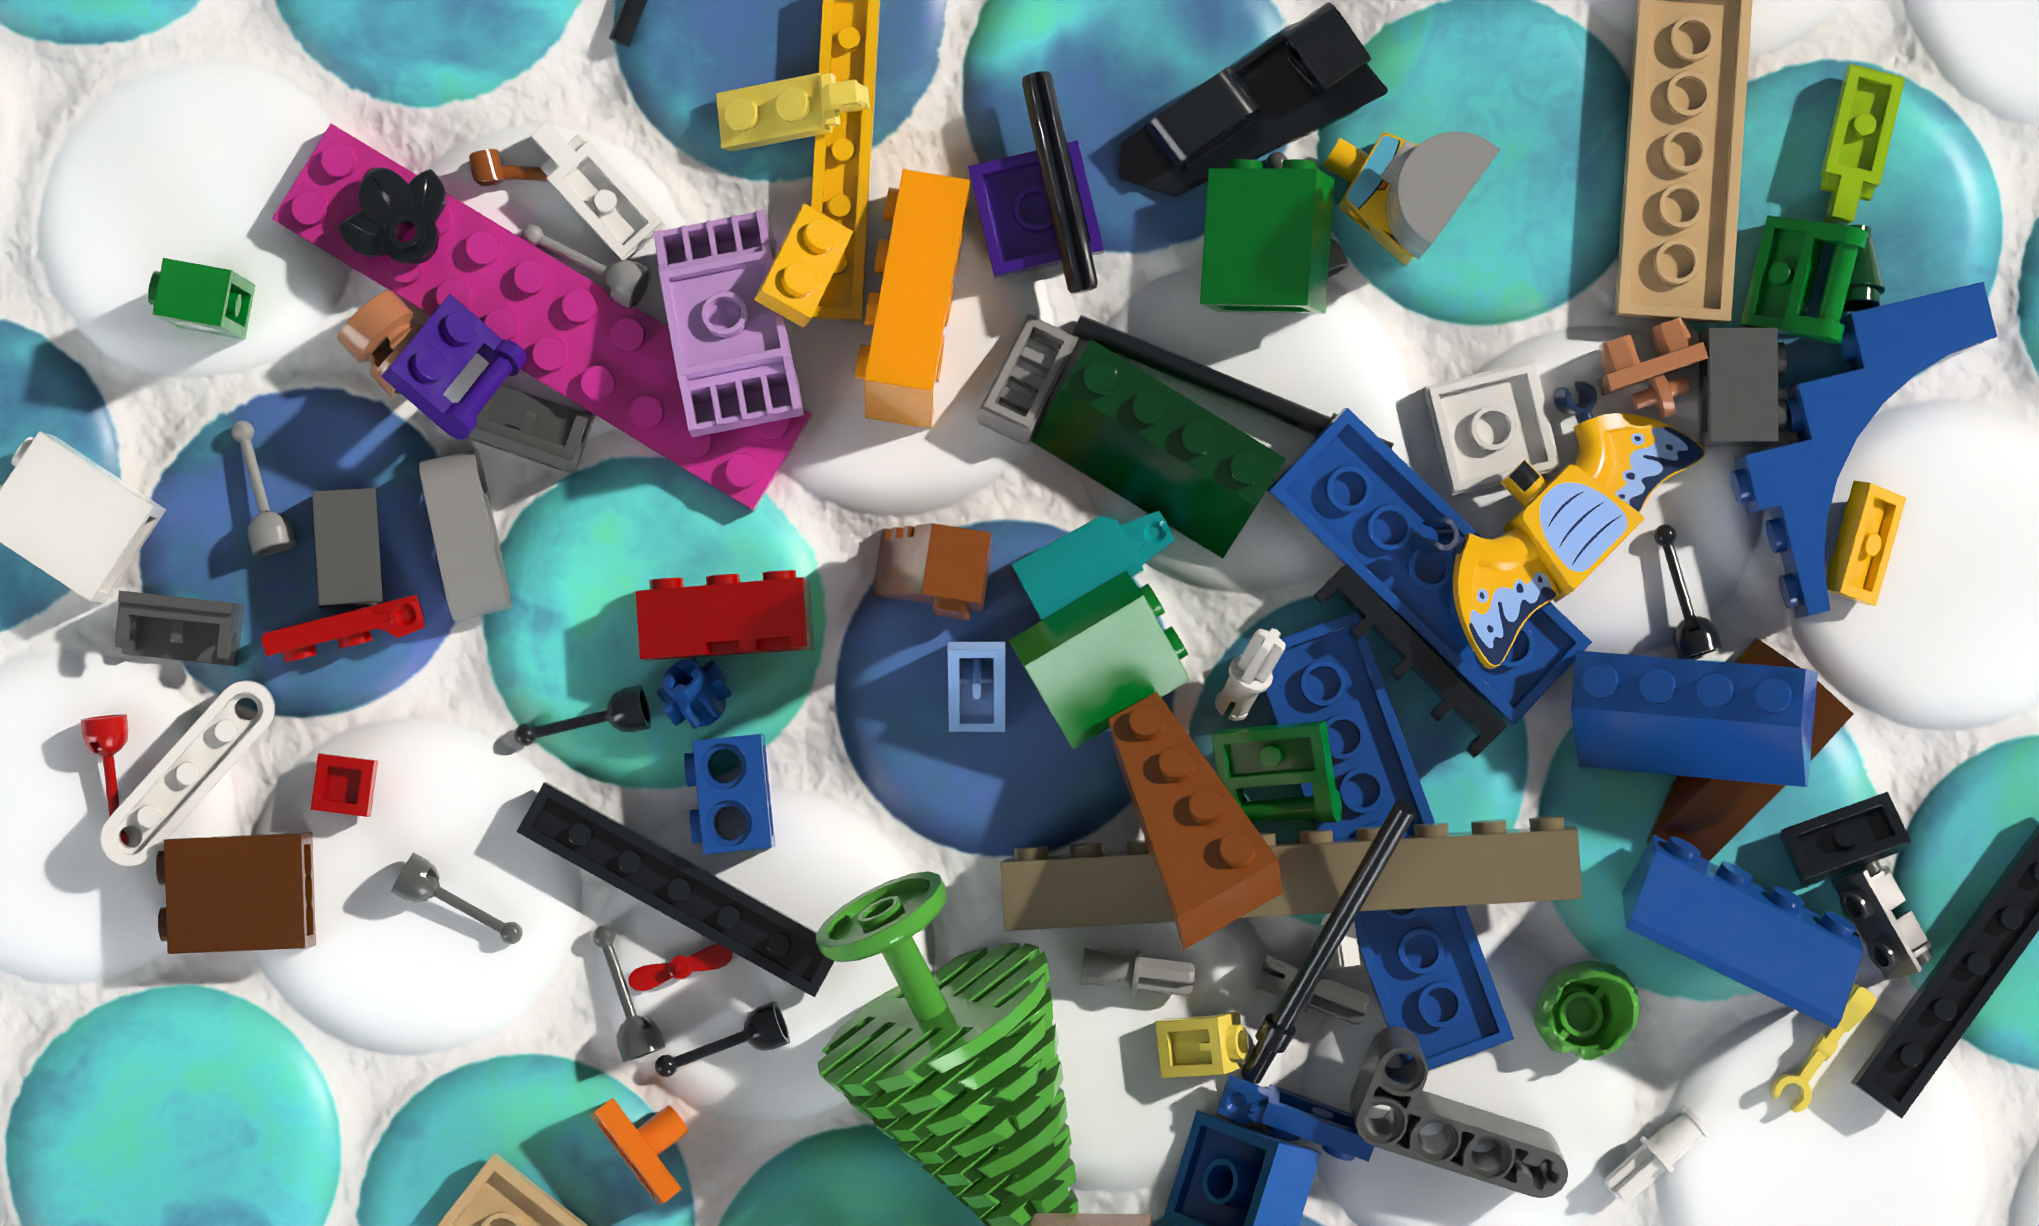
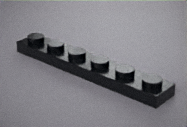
M544 782L516 831L813 997L817 995L835 962L821 953L816 943L817 931L548 782Z
M2039 824L1850 1082L1901 1119L2039 931Z

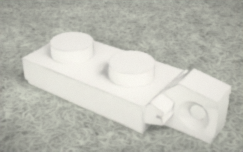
M548 120L530 135L533 138L532 140L549 158L540 167L548 176L546 177L548 182L620 260H629L654 238L653 231L663 230L666 227L658 215L589 140L585 142L577 134L567 142Z

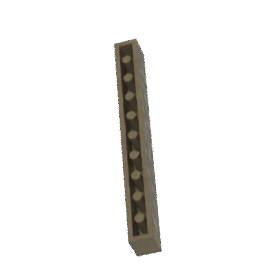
M1564 816L1529 818L1530 828L1506 829V820L1472 821L1471 832L1449 833L1448 823L1413 825L1414 835H1403L1360 911L1582 899L1578 829L1576 826H1565ZM1381 826L1356 828V838L1333 839V830L1299 831V841L1276 843L1275 833H1260L1279 859L1283 893L1240 918L1332 913ZM1145 840L1128 841L1127 851L1106 853L1104 843L1070 845L1071 855L1048 856V846L1014 848V858H1006L1000 862L1005 931L1174 922Z

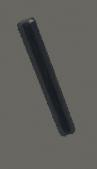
M1038 71L1024 76L1022 87L1067 289L1071 294L1088 292L1097 288L1098 280L1053 78L1049 71Z

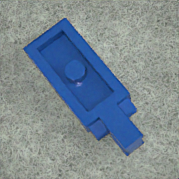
M1229 1075L1224 1085L1217 1113L1240 1125L1250 1121L1260 1122L1268 1125V1129L1280 1138L1289 1141H1300L1301 1138L1318 1143L1322 1145V1149L1327 1154L1337 1159L1353 1161L1356 1157L1369 1162L1374 1146L1366 1143L1360 1137L1351 1113L1272 1084L1267 1089Z

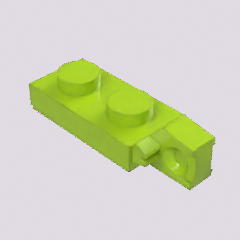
M1854 64L1846 67L1820 176H1823L1820 189L1831 192L1824 222L1841 225L1853 223L1859 199L1870 201L1874 189L1880 185L1905 77Z

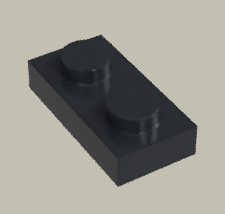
M1888 791L1781 829L1780 839L1802 887L1908 850L1911 844L1908 833Z

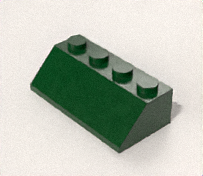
M1092 339L1062 385L1031 440L1033 444L1144 512L1151 514L1160 511L1169 527L1221 559L1227 554L1286 459Z

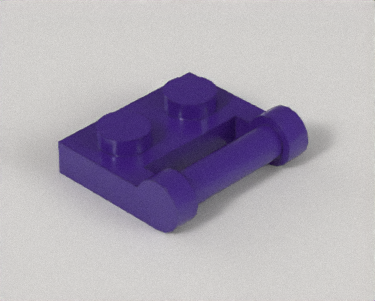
M449 294L387 367L381 377L448 435L464 440L478 424L477 415L507 377L517 375L526 364L527 355L517 343L499 337L454 296ZM478 353L489 363L461 400L458 403H452L443 394L473 356Z

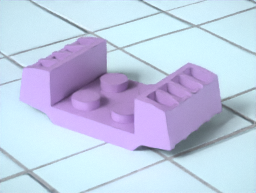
M764 209L753 213L733 215L728 218L708 220L688 226L683 225L663 231H653L677 377L681 389L688 431L692 437L805 415L799 380L793 364L785 317L754 300L775 258L771 233Z

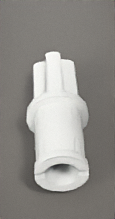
M1271 628L1269 631L1258 629L1252 636L1243 654L1236 656L1231 661L1229 666L1230 676L1215 699L1216 709L1222 716L1229 704L1234 702L1236 705L1228 719L1233 721L1245 719L1250 713L1251 706L1259 693L1265 692L1272 684V671L1286 647L1285 642L1279 638L1281 633L1277 629Z
M1684 1106L1675 1117L1650 1139H1647L1645 1136L1640 1139L1642 1146L1606 1177L1605 1183L1607 1187L1624 1204L1631 1202L1662 1173L1667 1171L1669 1174H1672L1675 1171L1672 1165L1702 1138L1707 1137L1710 1132L1701 1120L1688 1107Z

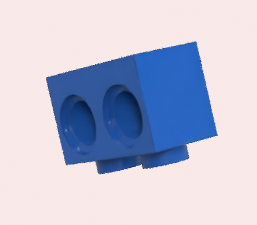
M765 734L692 741L693 752L684 753V768L687 787L697 786L699 809L690 810V830L693 844L702 843L703 855L775 847ZM724 749L733 751L741 762V771L738 777L729 783L717 780L711 771L713 757ZM727 806L740 809L746 817V829L737 839H728L721 835L717 829V816Z

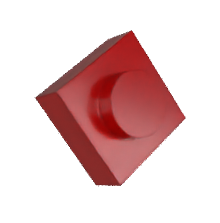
M318 753L310 810L371 817L378 760Z

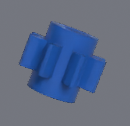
M695 657L676 662L664 674L662 680L663 687L657 690L658 696L665 703L662 710L675 726L681 724L685 719L694 729L714 723L721 717L726 708L725 699L732 696V692L724 683L727 677L713 660L704 665L703 668Z

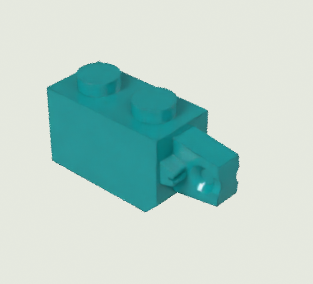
M1160 511L1119 525L1116 519L1101 515L1011 564V568L1040 621L1124 571L1128 572L1138 586L1134 577L1144 571L1142 566L1172 544L1175 538Z

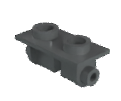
M1877 860L1858 867V872L1833 879L1831 882L1840 896V903L1844 912L1855 923L1868 947L1870 959L1881 970L1885 979L1890 980L1922 971L1921 966L1932 960V956L1928 951L1932 944L1924 934L1912 910L1904 912L1897 918L1894 917L1891 910L1906 900L1891 875L1889 867L1887 865L1881 867Z

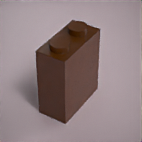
M312 832L164 839V850L158 851L156 857V875L158 883L160 885L165 884L166 907H161L159 910L158 932L160 940L162 942L167 941L168 954L298 949L316 945Z

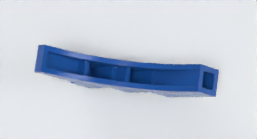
M1984 282L1861 310L1842 317L1840 324H1843L1845 328L1841 343L1836 344V348L1843 363L1849 362L1851 372L1800 383L1786 389L1788 395L1786 400V426L1790 433L1797 432L1799 442L1747 454L1734 459L1737 470L1730 472V480L1737 503H1745L1747 514L1770 510L1772 519L1766 521V534L1772 552L1774 554L1780 553L1785 575L1779 577L1780 591L1785 606L1788 609L1794 607L1796 618L1831 611L1824 569L1826 523L1837 479L1858 436L1883 403L1917 373L1952 353L1997 337Z

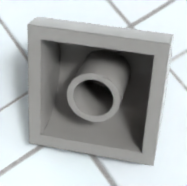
M1467 132L1441 133L1425 140L1418 146H1415L1406 139L1380 176V178L1390 184L1385 207L1387 222L1394 238L1403 249L1416 259H1420L1500 151L1498 147L1478 135Z

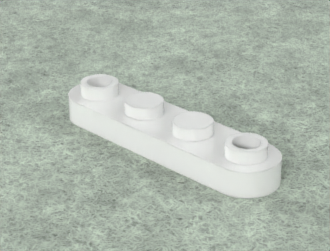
M243 680L227 687L107 819L101 830L100 842L105 855L111 861L122 866H137L150 859L162 846L164 839H168L263 734L273 721L275 715L273 696L265 686L255 681ZM242 698L254 700L258 708L257 714L251 719L241 718L236 712L238 700ZM126 826L137 827L142 833L141 843L136 846L124 844L120 838L122 829Z

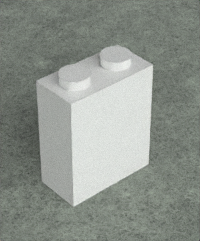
M39 431L35 438L29 437L19 446L11 462L15 468L4 485L0 484V542L88 601L105 603L166 509L56 436Z

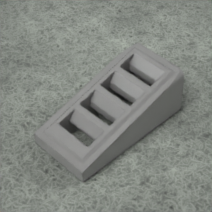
M1028 314L979 408L977 421L981 425L1006 437L1028 445L1079 337ZM1029 339L1057 351L1056 358L1052 359L1027 347ZM1019 360L1047 372L1046 378L1044 379L1018 367ZM1009 381L1037 393L1035 399L1033 400L1008 388ZM1001 401L1027 414L1026 417L999 405V402Z

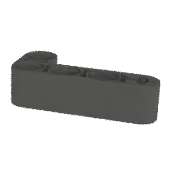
M1398 1026L1385 1028L1376 1034L1369 1046L1349 1100L1357 1132L1363 1141L1374 1147L1531 1197L1547 1198L1554 1196L1562 1190L1567 1182L1568 1169L1558 1143L1551 1133L1520 1121L1423 1091L1427 1080L1428 1066L1420 1042L1415 1034L1405 1027ZM1408 1054L1412 1056L1410 1061L1403 1067L1390 1068L1385 1065L1394 1055ZM1387 1105L1391 1107L1390 1111L1383 1117L1375 1119L1365 1116L1368 1110L1374 1106ZM1439 1122L1444 1124L1443 1128L1436 1134L1428 1136L1419 1133L1422 1127L1428 1123ZM1492 1139L1497 1141L1495 1146L1489 1151H1473L1475 1145L1482 1140Z

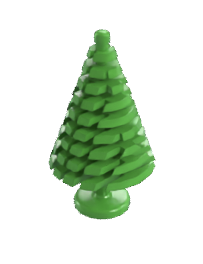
M930 871L911 873L889 880L843 905L822 924L816 933V943L821 953L836 962L858 961L882 953L898 986L888 990L865 1005L834 1033L821 1051L826 1056L818 1061L819 1075L836 1091L843 1093L844 1097L849 1100L848 1102L860 1113L874 1121L873 1125L884 1135L898 1141L900 1144L897 1146L909 1157L919 1163L923 1161L925 1165L922 1168L942 1185H949L946 1189L966 1207L970 1205L972 1207L971 1210L986 1226H1029L1034 1213H1079L1078 1199L1073 1189L1068 1191V1188L1076 1182L1075 1164L1069 1157L1072 1141L1069 1125L1065 1123L1068 1117L1066 1097L1064 1096V1090L1060 1088L1063 1081L1061 1061H1059L1058 1054L1056 1053L1058 1036L1056 1024H1052L1053 1003L1050 987L1046 990V983L1050 981L1045 952L1040 953L1038 946L1028 943L1021 947L1020 943L1000 944L989 953L987 952V947L958 955L932 975L912 937L933 921L947 902L946 887L941 876Z

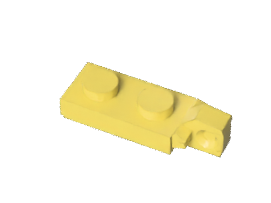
M815 73L716 93L721 148L733 152L832 133L833 127L841 125L840 114L870 108L867 85H861L857 80L836 82V75L833 73Z

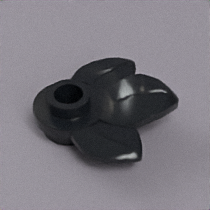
M378 167L367 170L359 186V202L363 210L345 218L338 225L344 241L357 253L368 258L389 255L394 261L403 265H418L428 261L435 254L438 247L439 230L436 221L446 206V191L439 177L433 170L428 169L418 174L408 184L399 174L390 169ZM416 228V234L412 240L401 242L407 231Z

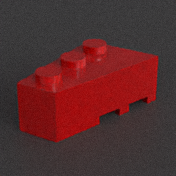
M796 570L763 572V580L740 582V574L706 576V585L684 587L683 578L649 580L650 590L636 591L640 660L650 661L814 650L810 582L804 577H797Z

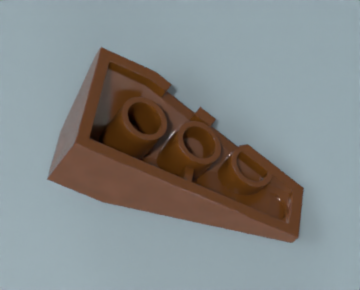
M1755 638L1733 662L1800 668L1758 638ZM1817 681L1810 761L1854 714L1819 681ZM1677 775L1676 779L1672 781L1646 843L1650 842L1653 834L1666 841L1671 836L1678 837L1698 848L1701 852L1699 857L1710 861L1786 785Z

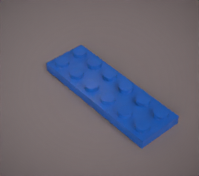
M1344 408L1267 489L1269 494L1344 565L1347 564L1422 640L1511 724L1515 725L1575 661L1576 650L1584 651L1592 643L1551 602H1548L1537 609L1526 620L1504 661L1493 669L1484 667L1463 631L1456 610L1453 594V568L1457 553L1448 550L1428 555L1422 553L1415 545L1416 540L1430 538L1438 542L1436 531L1422 522L1439 517H1447L1453 520L1458 527L1459 535L1465 537L1467 533L1483 537L1349 408Z

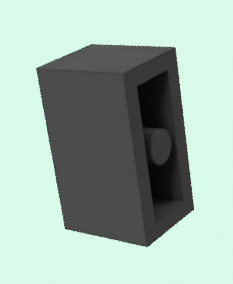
M1708 328L1698 334L1699 343H1704L1709 357L1699 363V443L1702 446H1768L1778 442V433L1785 432L1787 425L1786 400L1778 399V376L1785 375L1787 352L1785 343L1778 342V328Z

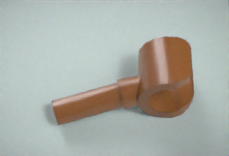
M497 149L480 150L471 153L469 156L473 179L482 187L494 186L505 180L513 181V179L548 181L546 178L548 176L540 167L502 166Z

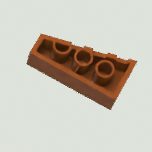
M934 523L920 524L915 527L904 526V528L882 529L872 595L932 604V609H934L933 611L936 616L970 621L971 611L983 612L993 550L991 532Z
M1158 692L1109 718L1108 722L1114 754L1133 808L1139 819L1151 859H1153L1183 950L1282 894L1279 859Z

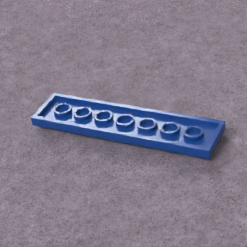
M1358 611L1281 638L1285 642L1286 647L1272 671V684L1265 691L1276 724L1326 720L1335 785L1341 797V820L1334 823H1320L1318 818H1313L1311 820L1315 830L1331 829L1333 830V839L1356 838V828L1382 826L1397 800L1407 802L1416 810V814L1404 835H1414L1413 825L1435 823L1367 635L1365 633L1359 640H1356L1349 633L1361 620ZM1312 783L1299 784L1303 797L1313 796ZM1466 906L1359 911L1354 920L1358 949L1387 1028L1393 1026L1405 1027L1415 1034L1420 1042L1428 1070L1514 1040ZM1397 1054L1401 1067L1406 1065L1412 1058L1408 1054Z

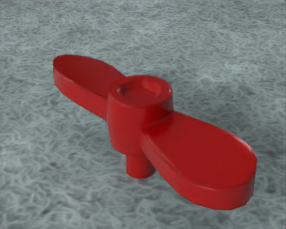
M714 944L689 957L677 955L669 963L650 964L636 968L630 974L628 983L634 990L646 991L672 978L684 980L692 972L716 970L726 966L731 961L733 952L719 944Z

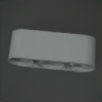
M474 449L420 461L421 483L445 595L453 620L458 621L511 609L508 580L485 473L478 451Z

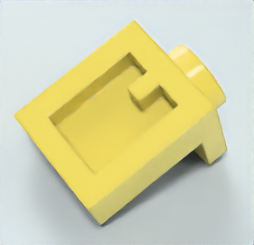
M1239 1011L1225 1012L1213 1016L1166 1018L1155 1021L1161 1078L1224 1075L1243 1068L1249 1051V1037L1246 1028L1241 1025Z

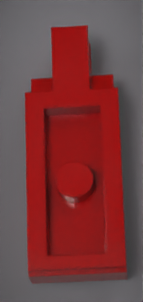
M418 594L274 629L264 633L261 640L266 656L282 653L284 663L317 655L315 644L337 639L339 649L373 641L370 630L377 628L400 638L426 627V621Z

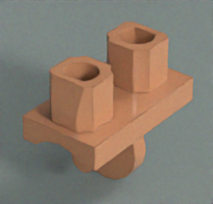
M1681 317L1658 324L1649 329L1658 355L1656 358L1640 363L1631 334L1601 344L1599 351L1605 375L1598 379L1597 382L1602 396L1647 381L1648 389L1631 394L1635 409L1639 410L1654 405L1661 418L1674 415L1675 404L1673 398L1689 393L1690 386L1685 376L1668 382L1665 375L1699 364L1700 361L1709 358L1703 342L1693 344L1691 335Z

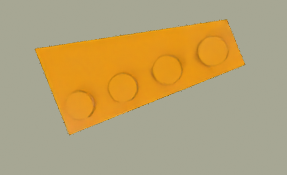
M903 169L899 189L891 187L888 189L884 221L893 222L890 241L880 239L878 243L874 273L883 274L880 293H869L865 316V325L874 327L871 346L860 345L855 378L864 380L865 418L932 428L935 409L934 385L935 381L940 379L945 335L943 333L944 328L949 324L954 291L953 276L957 274L969 203L970 180Z

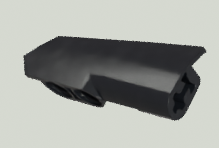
M1327 2L1235 67L1230 65L1123 141L1120 152L1119 179L1177 197L1208 182L1209 168H1229V161L1234 159L1253 160L1384 96L1388 92V88L1369 67L1368 63L1371 61V57L1347 21L1333 4Z

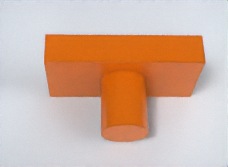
M611 1098L590 1114V1117L657 1205L664 1204L682 1190L658 1158L662 1152L689 1132L681 1117L670 1105H667L638 1129H636L614 1098Z

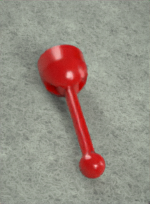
M127 714L81 719L82 737L85 745L93 753L99 754L103 758L109 817L120 806L114 755L122 750L128 741ZM122 830L120 834L121 841L128 845L129 836Z

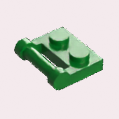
M1767 215L1740 324L1746 328H1778V334L1840 344L1845 328L1843 324H1840L1857 253L1865 249L1868 232L1848 225ZM1823 244L1835 245L1818 317H1807L1806 312Z
M1326 720L1217 730L1211 734L1217 775L1252 823L1318 818L1320 823H1334L1341 820L1342 803L1339 791L1335 785ZM1312 783L1313 796L1247 801L1243 788Z

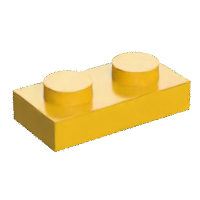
M804 203L797 212L754 300L804 328L812 318L854 231Z
M1853 481L1834 552L1828 567L1826 582L1829 592L1857 603L1877 605L1906 497L1873 483Z

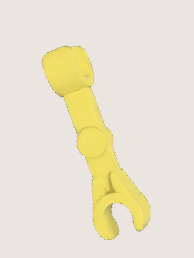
M1853 984L1838 1027L1836 1029L1829 1027L1825 1033H1822L1815 1040L1811 1047V1053L1796 1074L1784 1073L1775 1078L1770 1088L1771 1096L1777 1099L1786 1085L1796 1083L1800 1087V1095L1792 1103L1790 1110L1797 1113L1807 1108L1812 1098V1091L1808 1082L1821 1064L1834 1054L1838 1047V1041L1845 1031L1848 1033L1866 1017L1875 1005L1876 997L1860 985Z

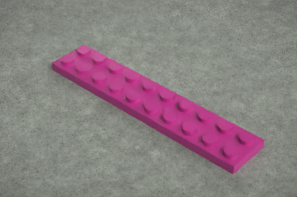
M332 123L329 125L272 218L274 221L386 289L393 290L396 295L429 315L451 294L499 337L517 343L525 351L527 362L521 369L523 372L751 510H756L813 415L804 409L805 415L693 438L688 431L669 327L633 305L629 309L615 302L607 295L605 288L446 193V206L436 221L439 230L438 247L435 254L428 261L418 265H403L394 261L389 255L368 258L357 253L344 241L338 225L345 218L363 210L359 202V186L367 170L378 167L390 169L399 174L408 184L417 175ZM416 228L407 231L401 242L412 240L416 234Z

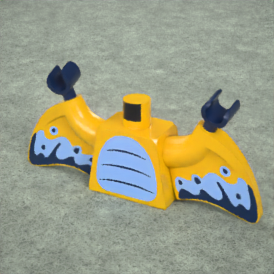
M1575 382V388L1579 394L1577 405H1574L1571 394L1566 387L1557 388L1553 398L1554 404L1560 412L1575 415L1578 425L1574 426L1573 429L1579 443L1578 457L1574 465L1569 464L1548 482L1526 459L1518 464L1500 482L1523 506L1504 525L1505 534L1495 539H1485L1470 533L1462 537L1459 535L1456 523L1450 518L1439 517L1422 522L1424 525L1432 527L1438 535V542L1430 538L1415 541L1416 547L1422 553L1429 555L1448 550L1457 553L1453 568V594L1456 610L1463 631L1484 667L1488 669L1498 667L1507 656L1526 620L1543 605L1552 600L1556 603L1576 590L1645 519L1640 514V511L1651 493L1662 482L1688 469L1704 457L1705 450L1699 442L1668 424L1640 415L1613 413L1594 417L1591 410L1596 405L1597 391L1587 382Z

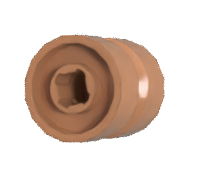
M386 290L369 300L344 324L337 335V340L358 362L369 361L371 363L370 375L390 397H396L400 393L385 381L381 375L422 325L413 326L411 324L413 312L393 290Z

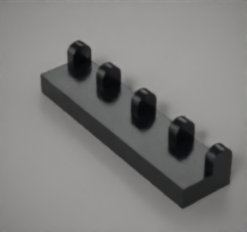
M1347 564L1341 566L1313 595L1322 604L1336 592L1354 612L1358 611L1361 620L1349 633L1356 640H1359L1371 628L1402 659L1389 674L1398 681L1412 669L1442 699L1429 714L1438 722L1452 710L1478 736L1466 748V751L1473 758L1478 756L1507 727Z

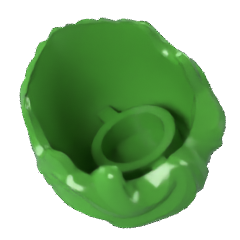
M1591 960L1573 963L1566 969L1553 975L1542 989L1533 1015L1534 1023L1539 1034L1552 1051L1559 1052L1560 1054L1571 1052L1583 1060H1596L1620 1048L1634 1030L1641 1010L1638 990L1635 989V985L1630 981L1627 974L1613 964Z

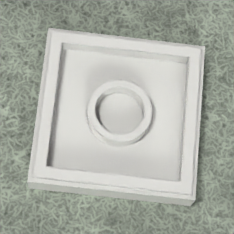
M1535 360L1428 385L1423 388L1450 497L1502 485L1500 482L1524 459L1540 475L1562 470Z

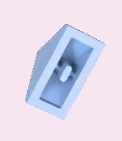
M948 642L949 732H1005V642Z

